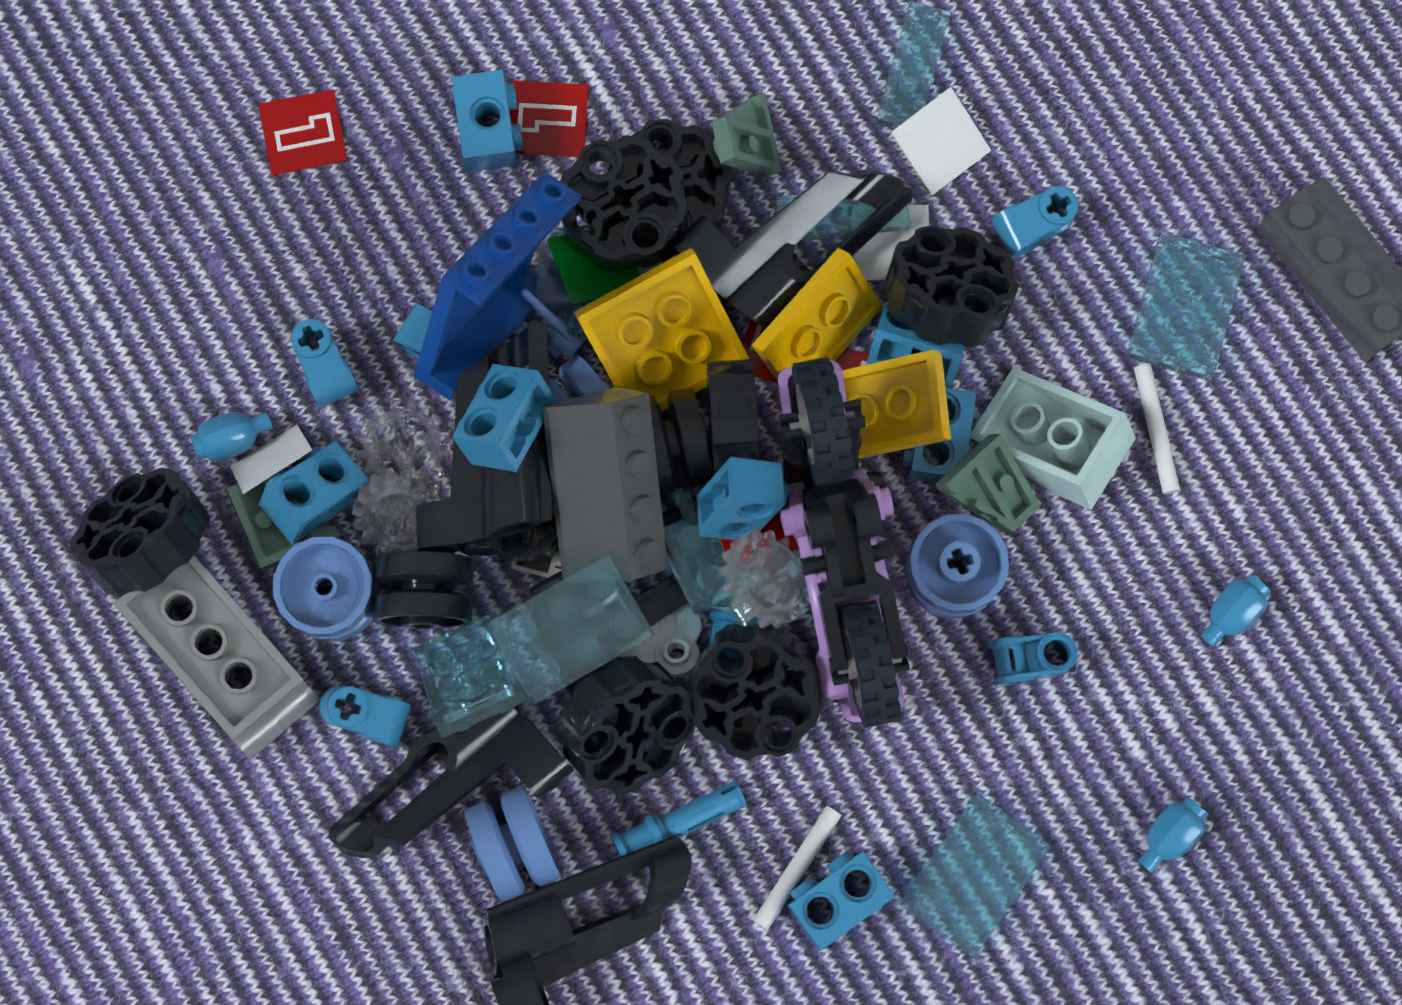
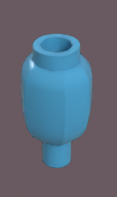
M231 412L202 422L198 427V433L191 435L190 439L199 461L208 458L213 462H222L249 450L254 445L257 434L273 429L267 412L252 418L241 412Z
M1252 574L1246 580H1234L1212 605L1210 611L1212 623L1200 637L1214 648L1225 635L1237 636L1242 634L1267 609L1266 597L1271 593V590Z
M1189 797L1183 803H1171L1150 828L1147 837L1150 848L1138 862L1152 873L1163 860L1174 861L1181 858L1203 836L1205 832L1203 821L1209 814Z

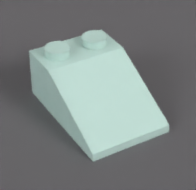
M1015 367L1012 368L970 436V441L978 445L989 434H1001L1023 475L1052 493L1090 510L1094 507L1136 439L1126 413Z

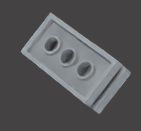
M195 556L187 564L173 571L160 585L145 592L139 590L128 592L113 603L249 760H252L320 701L304 679ZM182 603L193 605L192 613L187 619L183 621L171 619V613L177 605ZM211 636L222 638V646L218 652L212 655L200 653V646L206 638ZM242 669L252 672V680L245 688L234 689L229 686L230 677L234 672Z

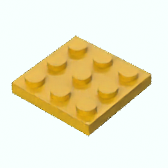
M692 248L574 311L614 387L649 393V396H653L659 402L661 411L668 408L667 398L671 391L692 387L694 393L707 387V361L749 359Z

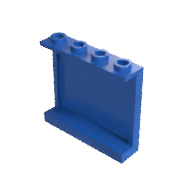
M544 171L442 276L414 373L415 378L451 401L457 393V377L486 354L499 349L534 311L532 305L522 297L521 291L523 289L529 290L541 302L546 298L550 285L528 271L535 249L581 200L582 195Z

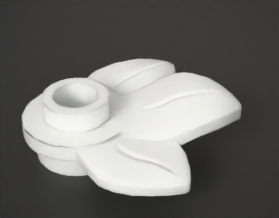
M686 603L617 652L621 658L637 656L641 661L647 663L658 661L673 677H684L693 671L700 654L696 644L702 632L700 616L690 604ZM674 649L685 651L684 655L677 659L669 656V653Z

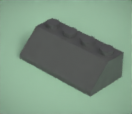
M1326 178L1302 188L1272 210L1256 228L1365 363L1402 336V271Z
M614 387L542 406L563 583L581 584L632 581L667 570L668 565L649 393Z

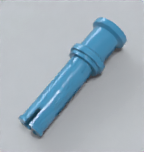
M733 780L721 788L705 794L660 817H657L656 814L653 816L650 814L644 817V823L621 834L615 831L609 835L618 856L621 857L674 835L680 838L690 832L692 833L727 814L747 807V804L736 781Z

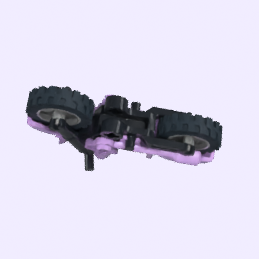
M829 357L793 363L792 367L782 370L778 375L782 408L779 420L783 436L784 481L788 485V498L786 502L788 508L780 509V517L784 535H794L800 549V564L807 584L819 644V651L815 655L822 695L830 700L838 699L841 712L846 720L855 723L862 722L865 728L896 722L901 719L900 712L904 703L898 673L910 670V666L907 660L908 650L903 639L893 584L888 578L884 562L885 559L894 558L893 545L891 540L879 542L878 536L883 535L882 520H885L886 516L894 514L890 490L888 487L882 488L880 472H866L865 469L858 470L859 451L862 444L861 428L866 427L865 416L861 412L860 399L851 401L846 399L844 377L840 365L830 360Z

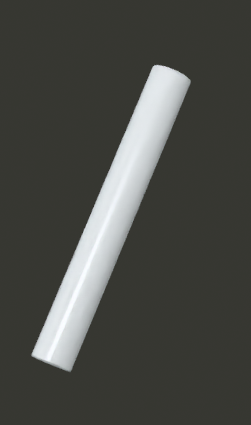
M1151 364L1138 365L1134 367V372L1163 494L1175 493L1180 491V486Z
M829 806L825 807L754 917L753 921L767 931L769 930L790 897V892L795 889L839 821L842 816Z

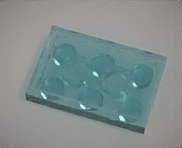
M1161 232L1155 246L1126 357L1211 381L1217 367L1245 255Z
M609 555L487 624L533 705L655 635Z
M496 612L475 620L470 625L459 627L414 647L433 719L442 738L455 732L467 730L473 724L498 713L507 712L516 705L528 700L504 629Z
M976 793L901 898L898 905L974 959L1052 846L979 793Z

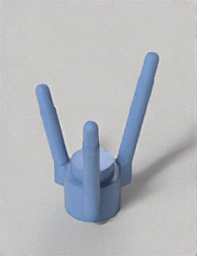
M539 267L537 273L544 282L550 285L549 291L569 319L564 314L558 318L529 290L523 289L521 295L552 325L547 331V335L551 338V341L548 340V352L555 359L564 355L570 360L581 351L589 339L574 314L576 310L546 269ZM520 325L513 333L518 335L525 327Z

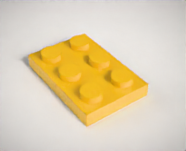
M837 248L756 339L752 347L778 381L780 372L788 367H792L793 363L829 357L830 360L836 361L880 311L883 304L852 256Z
M933 349L842 370L847 401L860 399L861 412L865 416L866 427L861 428L862 444L859 451V459L951 440L942 352Z

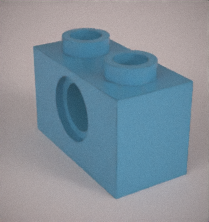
M503 69L451 77L462 156L467 173L518 165L516 151L524 150L520 124L512 125L510 110L518 109L514 83H505ZM492 114L500 118L497 124L491 127H483L478 124L479 120L485 115Z

